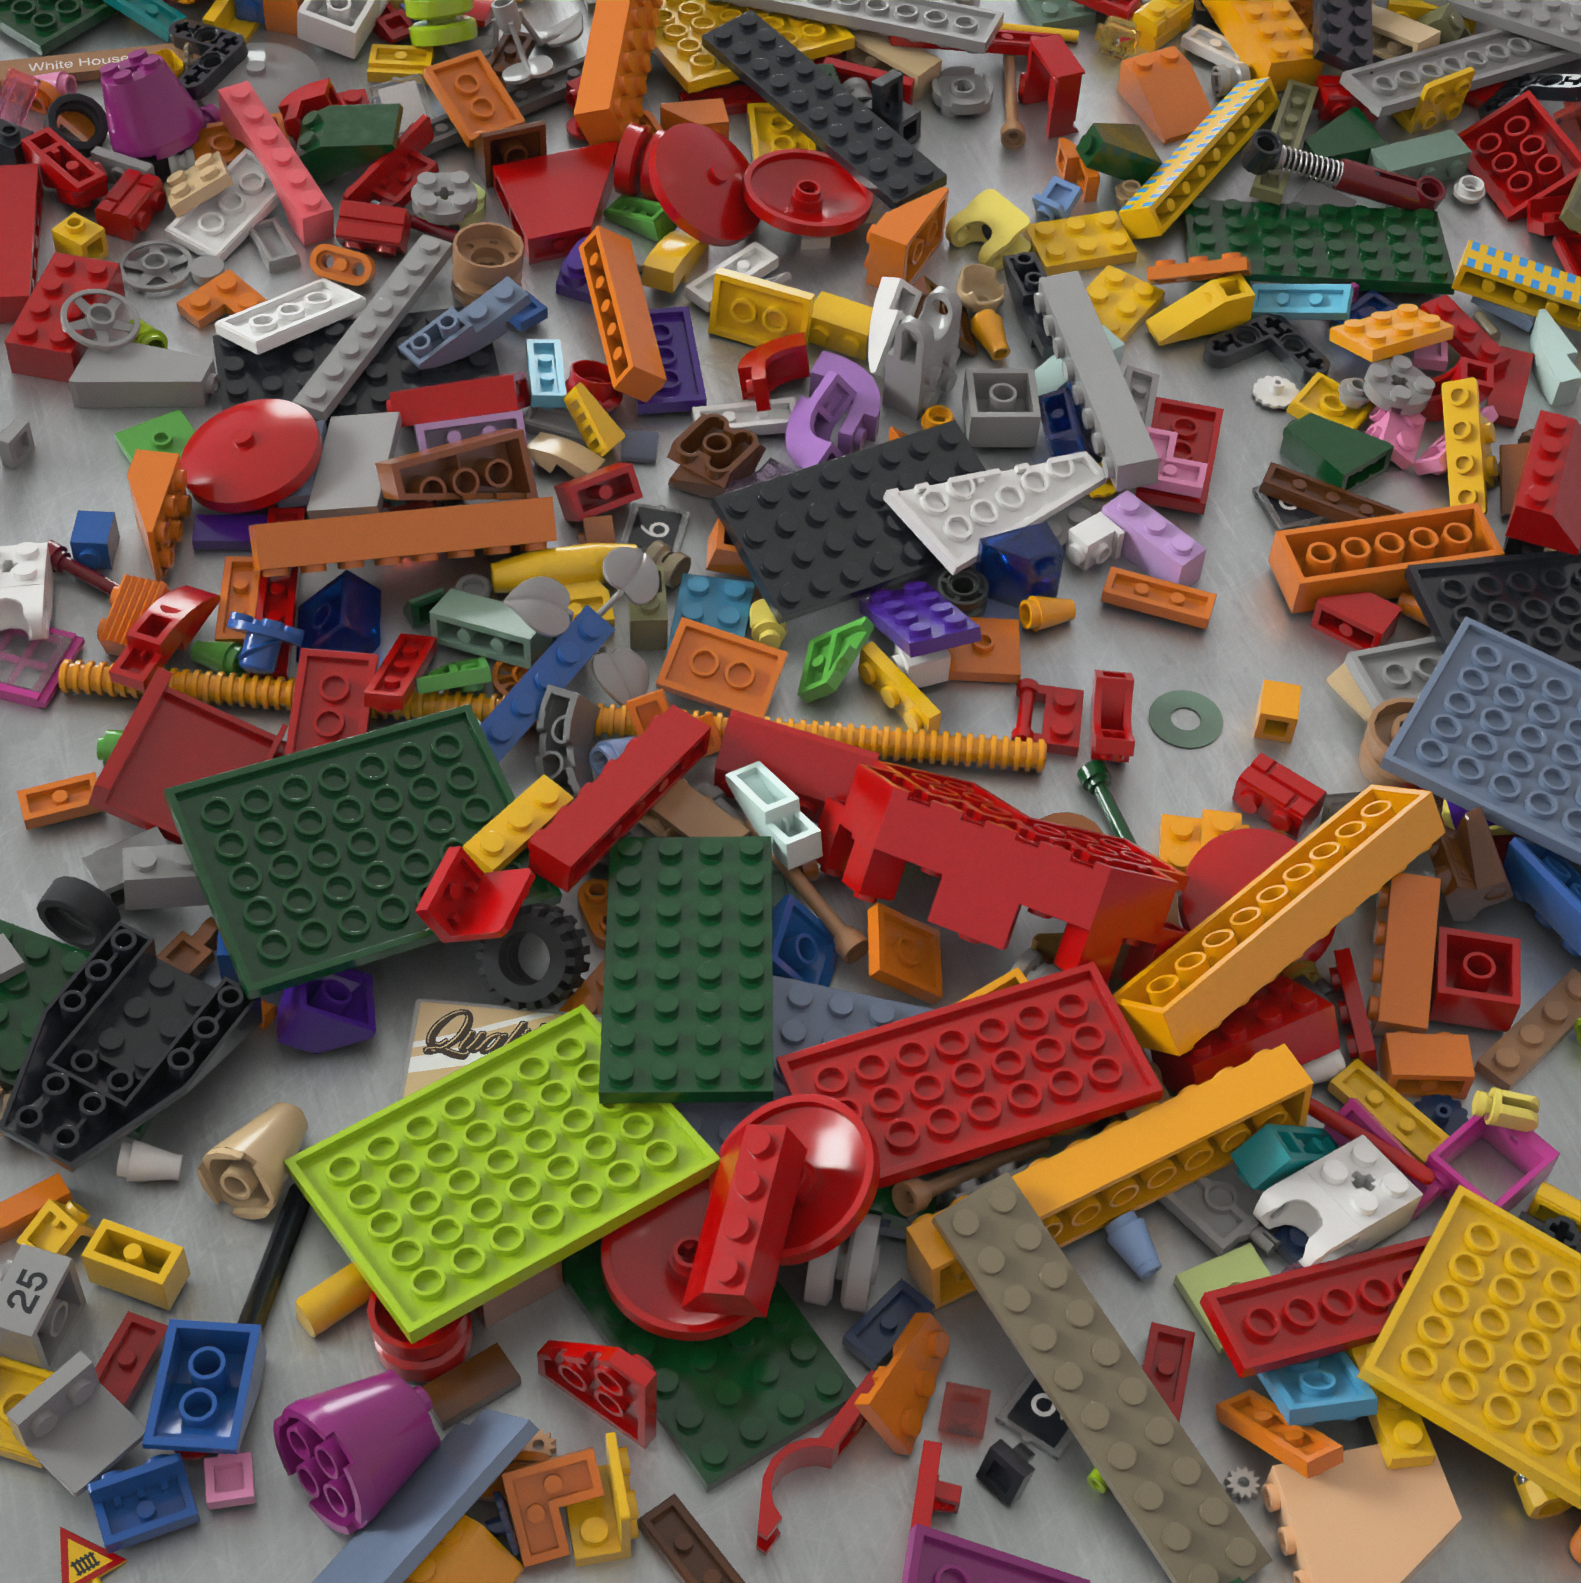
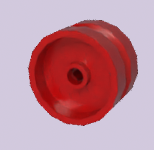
M631 123L626 128L615 160V192L633 197L641 192L643 199L658 202L650 183L648 159L654 142L666 131L658 130L653 135L651 128Z
M373 1291L371 1292L367 1314L378 1359L387 1370H394L403 1380L411 1382L432 1381L463 1363L470 1353L474 1332L469 1313L411 1344Z

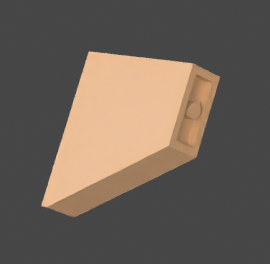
M1379 1444L1343 1451V1463L1309 1479L1284 1463L1272 1466L1267 1480L1262 1486V1495L1267 1510L1270 1513L1274 1512L1279 1525L1277 1536L1281 1551L1285 1556L1289 1555L1295 1570L1293 1572V1583H1408L1452 1538L1462 1520L1437 1454L1430 1466L1387 1469Z

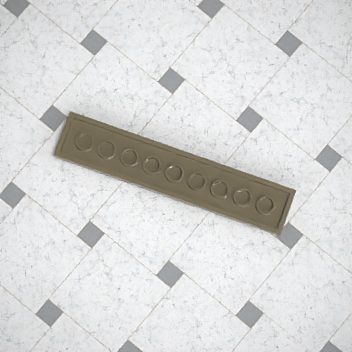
M1005 1172L934 1216L932 1220L933 1225L1172 1583H1229L1238 1577L1244 1581L1273 1560L1009 1172Z

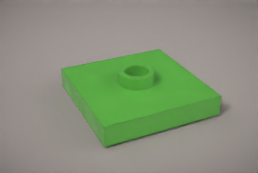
M178 409L115 433L116 443L130 463L136 449L178 453L181 460L187 442L196 431L181 410Z

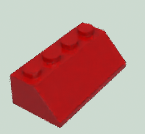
M1540 410L1527 449L1505 536L1572 555H1578L1581 546V425L1577 419Z
M732 709L715 764L714 786H718L726 793V797L735 799L726 782L725 774L760 761L799 798L800 811L811 822L818 824L827 797L847 801L858 764L873 766L875 760H879L880 754Z
M746 1124L725 1142L681 1307L684 1311L766 1318L808 1151L787 1126Z

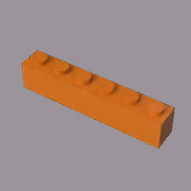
M597 225L580 245L579 252L614 390L647 403L657 391L661 390L667 378L630 239Z

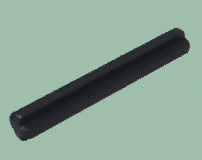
M295 1183L288 1190L237 1322L261 1325L262 1331L310 1207V1203Z

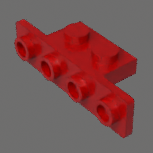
M423 114L415 123H412L407 131L398 139L396 149L381 156L375 163L371 164L366 172L346 189L342 196L343 200L371 203L373 200L381 202L384 198L398 202L400 207L404 208L412 200L411 191L417 183V176L423 172H439L436 161L420 154L434 139L430 117Z

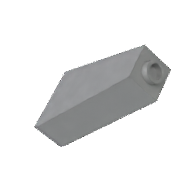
M96 335L93 338V341H98ZM109 338V342H113V341L119 340V339ZM130 342L123 347L110 349L106 353H103L100 349L88 347L69 379V386L74 407L79 408L206 407L212 394L215 395L218 392L220 376L216 374L214 358Z

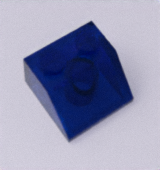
M1047 521L980 538L975 570L981 572L988 581L989 590L987 598L1019 608L1021 601L1027 600L1032 595L1057 598L1065 551Z
M345 570L298 606L297 629L304 630L305 633L302 647L296 648V663H299L301 648L374 653L381 642V590L349 570Z

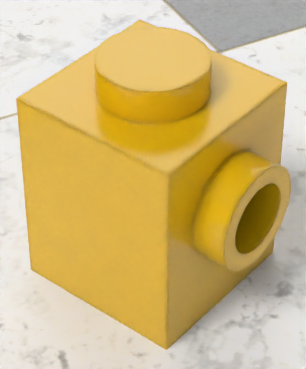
M75 212L51 229L57 253L102 260L109 254L104 227Z

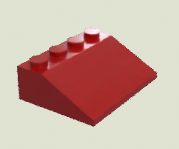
M1530 90L1457 134L1472 151L1467 170L1471 175L1479 177L1484 182L1486 194L1508 222L1527 218V204L1531 198L1569 195L1581 170V152Z

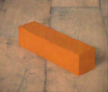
M59 1172L0 1202V1245L21 1235L48 1199L67 1204L69 1200L73 1201L71 1192Z

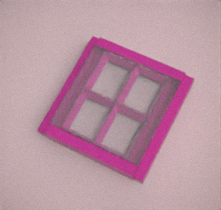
M49 627L48 639L28 640L27 632L21 629L0 631V699L38 709L41 707L47 708L59 688L58 677L61 664L65 659L75 661L85 644L84 638L77 636L76 633Z

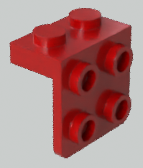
M461 846L449 847L415 912L443 943L501 938L512 928L513 921L523 901L529 894L535 874L530 868L484 873Z

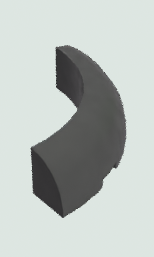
M548 684L537 720V732L540 733L539 756L535 757L537 776L539 779L545 774L573 796L575 800L581 788L587 782L592 783L594 781L589 755L592 748L596 720L601 708L579 693ZM628 832L624 837L637 836L632 834L631 832ZM610 851L599 863L609 867Z

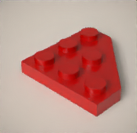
M548 1340L537 1352L539 1375L643 1449H646L656 1437L657 1373L650 1362L638 1354L631 1356L620 1347Z

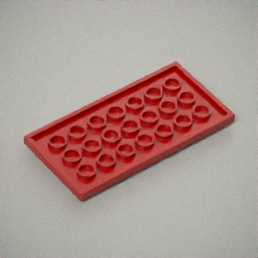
M1095 962L776 1057L777 1069L789 1096L818 1094L834 1098L851 1108L866 1124L876 1141L879 1151L880 1179L878 1189L1154 1103L1163 1098V1088Z

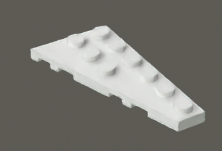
M1086 451L1048 458L1046 463L1031 466L1028 462L1017 464L1014 469L1000 471L999 468L950 477L947 482L929 485L928 482L915 484L914 489L899 491L898 488L886 490L883 500L952 575H955L1106 483L1107 479L1102 467Z

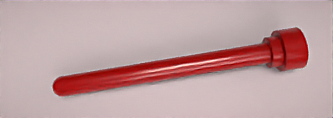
M1311 1097L1308 1109L1309 1116L1351 1141L1364 1135L1397 1169L1418 1182L1430 1185L1435 1181V1173L1432 1169Z

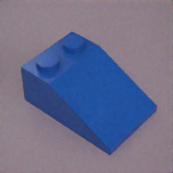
M169 1319L142 1441L143 1449L238 1455L259 1394L267 1354L261 1325Z

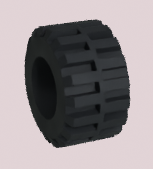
M548 904L521 906L513 921L512 928L506 935L501 938L479 940L478 942L484 944V949L476 951V959L483 960V967L477 968L480 977L487 976L489 982L484 985L489 993L497 991L498 995L495 999L500 1003L511 1002L510 1008L517 1010L527 1008V1011L558 1004L560 1001L574 995L573 989L581 987L585 981L580 976L581 973L589 971L590 963L584 961V955L591 954L590 945L583 946L581 939L587 937L583 928L575 929L574 925L578 920L573 915L564 916V909L557 906L549 907ZM529 932L540 937L549 951V967L545 976L540 981L529 977L521 968L518 959L519 945L524 936Z

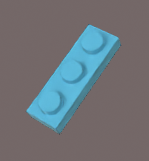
M1253 284L1252 290L1256 296L1250 319H1255L1269 313L1281 315L1286 320H1349L1354 292L1352 284Z
M526 339L531 407L543 409L566 407L563 400L567 393L560 339Z

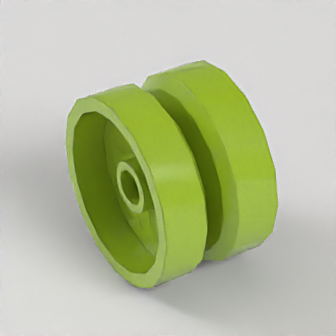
M404 0L406 16L413 20H422L414 23L409 28L411 45L413 46L448 45L467 41L478 36L476 19L468 15H462L474 7L473 0Z

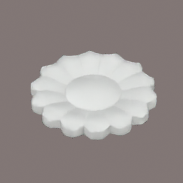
M1280 376L1259 378L1257 383L1253 384L1252 390L1256 401L1272 409H1286L1299 393L1294 383H1290L1288 379H1282Z

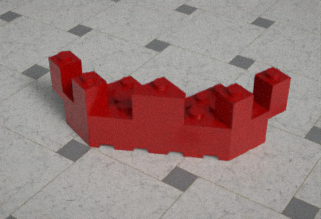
M875 760L873 766L859 763L847 801L827 797L818 823V828L821 830L823 856L816 859L817 863L821 865L820 871L835 877H842L843 875L842 882L854 890L853 896L857 899L869 903H876L878 898L894 901L906 862H911L921 866L922 872L941 878L927 921L959 933L958 936L965 941L974 944H982L983 942L1005 950L1008 948L1022 905L1028 907V912L1046 919L1055 917L1067 922L1053 962L1062 970H1067L1095 962L1106 984L1109 982L1122 943L1131 945L1120 977L1129 982L1189 933V931L1178 924L1166 921L1176 890L1185 892L1190 876L1128 839L1029 817L975 782Z

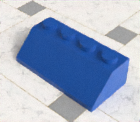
M1514 837L1509 842L1503 863L1513 895L1524 903L1528 902L1536 910L1534 913L1535 918L1546 928L1554 929L1563 938L1561 941L1563 947L1569 953L1579 958L1581 956V875L1561 855L1528 839Z

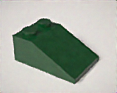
M400 103L331 105L319 111L313 110L306 114L302 120L296 154L316 184L320 186L395 150L403 107Z

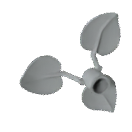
M494 0L491 3L495 18L491 19L493 35H483L467 41L443 45V49L449 59L479 49L485 58H488L492 54L491 49H494L499 44V30H502L505 35L512 34L522 62L507 67L502 72V78L507 84H521L530 81L532 78L536 79L547 76L552 72L554 66L551 58L545 55L527 60L517 33L521 30L520 25L523 24L537 45L543 46L546 44L550 48H555L574 42L582 36L583 16L581 11H579L570 18L536 33L524 17L522 9H518L516 0Z
M617 547L606 555L602 564L603 574L607 582L618 589V591L597 613L602 617L623 595L637 606L644 605L654 598L659 588V573L654 561L648 554L636 548ZM534 577L520 583L509 593L503 602L504 605L515 611L530 628L547 637H559L568 629L574 616V612L568 609L570 603L568 590L560 582L550 577ZM602 646L595 652L594 655L596 656L591 661L593 676L600 687L617 704L622 707V705H626L627 700L646 694L649 686V670L644 660L637 653L627 647H618L612 652L607 646Z

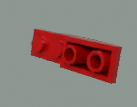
M185 585L159 598L138 618L126 633L128 645L109 670L111 682L145 692L158 667L163 668L176 649L185 651L221 601L220 595Z

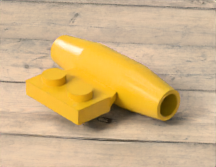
M584 543L523 553L490 564L494 593H510L520 583L528 579L540 576L550 577L560 582L570 594L568 609L574 612L573 621L586 605H589L597 612L610 599L609 590L603 586V584L608 583L602 568L606 555L617 547L637 549L636 544ZM611 607L602 618L612 627H615V617Z

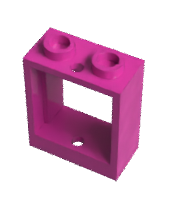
M1483 1115L1482 1117L1473 1116L1432 1151L1428 1155L1425 1166L1434 1171L1435 1179L1445 1188L1440 1195L1448 1202L1457 1187L1461 1185L1509 1212L1550 1175L1560 1153L1533 1130L1523 1132L1486 1125ZM1481 1136L1526 1174L1495 1203L1489 1200L1449 1165Z

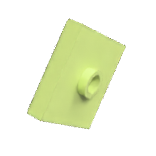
M1248 1243L1177 1274L1174 1284L1217 1352L1221 1354L1225 1350L1199 1303L1203 1294L1208 1291L1272 1275L1252 1244Z

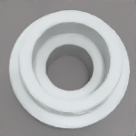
M1473 175L1461 177L1453 188L1454 196L1464 204L1479 203L1484 199L1486 193L1484 182L1479 177Z

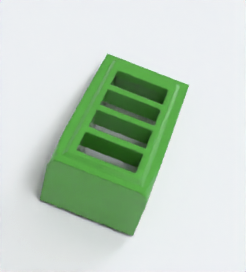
M622 194L603 211L605 218L656 242H659L664 236L677 228V225L665 213L660 203Z

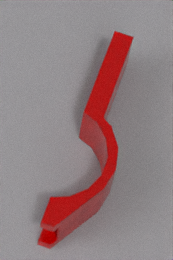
M872 1369L819 1438H805L790 1443L771 1459L762 1480L756 1550L763 1555H767L781 1534L777 1527L782 1521V1516L773 1503V1490L784 1476L798 1468L820 1466L832 1469L867 1422L865 1417L854 1406V1402L861 1393L868 1394L875 1385L872 1379L875 1371Z

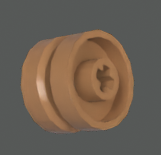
M1397 697L1383 701L1373 709L1358 752L1359 768L1366 779L1372 784L1420 789V787L1379 768L1383 756L1417 699Z

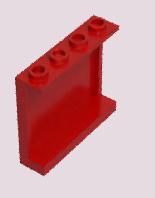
M158 667L95 782L89 805L145 830L157 826L165 839L180 845L183 843L165 802L164 789L284 756L286 741H283L288 726L282 724L277 736L169 687L173 673Z

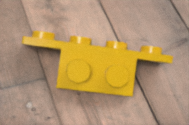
M1474 377L1444 382L1441 387L1450 506L1479 503L1484 515H1486L1488 512L1486 489L1494 488V477L1498 476L1497 459L1495 456H1492L1491 443L1496 441L1495 427L1493 422H1489L1480 413L1478 381Z

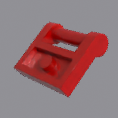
M1030 678L1019 680L1016 686V696L1019 698L1016 728L1011 732V740H1014L1015 737H1020L1021 741L1032 738L1033 742L1044 739L1047 744L1046 753L1077 757L1080 743L1084 690L1040 685L1037 681ZM1034 702L1044 703L1041 734L1034 733L1031 730Z

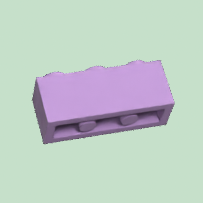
M522 410L414 425L417 452L505 428L523 429L526 439Z
M1126 490L1102 507V513L1125 532L1121 555L1147 575L1188 587L1200 579L1207 549L1146 503Z

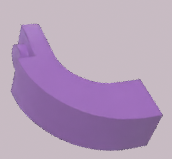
M822 351L810 374L809 397L812 396L829 370L838 373L857 392L845 410L847 417L838 433L837 448L844 455L855 452L856 448L861 449L865 440L875 442L879 429L880 391L871 375L860 365L843 356Z
M829 370L810 398L801 395L789 417L785 437L786 448L790 458L800 469L844 456L830 442L833 428L857 392L836 372Z

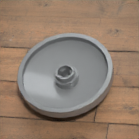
M247 43L248 55L207 96L197 100L199 107L213 104L219 109V89L248 81L270 114L280 113L278 106L287 95L304 85L321 80L320 70L309 56L295 48L276 43Z

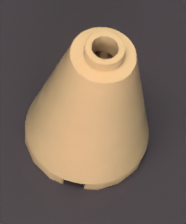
M275 1103L207 1151L202 1158V1163L198 1167L197 1174L202 1188L211 1200L218 1205L224 1200L234 1207L231 1214L250 1220L265 1218L276 1207L289 1176L284 1160L299 1152L308 1130V1122L303 1111L294 1104Z

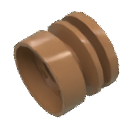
M483 222L466 226L455 235L452 252L451 289L454 298L463 306L470 305L507 276L522 288L521 270L523 266L524 244L521 237L513 229L502 224Z

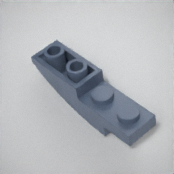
M507 276L462 311L457 312L453 307L449 308L398 346V348L420 370L452 363L479 351L507 333L508 329L505 322L531 304L530 296Z

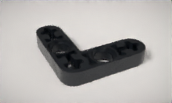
M180 19L169 27V34L176 48L184 50L185 43L189 42L193 53L202 55L178 79L193 100H199L207 96L248 55L245 39L239 33L191 19Z
M1526 73L1512 78L1479 107L1480 120L1528 90L1531 91L1537 100L1581 101V75Z
M1270 313L1209 338L1204 348V362L1216 369L1227 368L1268 350L1304 384H1307L1317 372L1328 376L1330 369L1329 360L1281 315ZM1246 338L1253 341V343L1245 344L1238 341V339ZM1285 347H1294L1299 349L1300 352H1291L1286 350Z

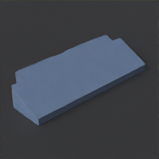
M486 1408L470 1425L458 1422L443 1438L440 1447L426 1458L373 1521L356 1533L312 1583H403L536 1435L539 1429L529 1419Z

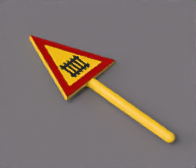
M60 1527L62 1583H103L100 1577L127 1562V1559L115 1553L107 1554L105 1548Z

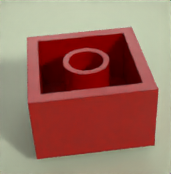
M1439 926L1435 942L1429 1020L1507 1032L1511 1028L1521 1005V939Z

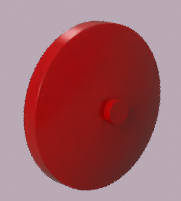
M683 123L669 128L654 142L648 159V172L652 189L665 213L685 233L698 241L712 246H732L749 236L757 228L761 220L750 210L743 197L744 175L750 163L742 152L722 134L700 124Z
M782 149L769 152L755 159L748 166L744 175L743 197L750 210L769 225L792 234L808 237H832L846 234L864 224L871 212L873 193L824 152L809 149Z
M259 399L232 406L206 421L187 442L181 456L182 469L187 470L188 476L186 488L196 502L214 511L242 513L262 509L288 497L309 479L321 458L323 448L322 437L311 414L293 402L280 399Z
M1258 828L1232 830L1207 842L1192 858L1184 871L1190 878L1185 892H1178V909L1182 927L1189 932L1192 931L1299 843L1283 834ZM1336 925L1327 936L1319 939L1304 951L1301 958L1291 962L1278 973L1276 978L1287 976L1293 979L1314 965L1330 945Z
M818 1094L786 1096L763 1105L744 1118L722 1144L717 1154L720 1158L725 1142L746 1124L787 1126L808 1149L779 1265H794L816 1259L844 1242L867 1215L877 1193L880 1179L878 1147L866 1124L844 1103ZM716 1169L710 1175L709 1178V1201L718 1169Z
M709 1178L602 1238L601 1269L603 1280L611 1299L618 1309L633 1323L648 1332L664 1338L681 1341L713 1339L739 1329L754 1318L751 1316L687 1312L681 1308L709 1204ZM778 1268V1272H777V1276H776V1280H775V1284H774L773 1291H774V1289H775V1286H776V1283H777V1280H778L779 1268Z

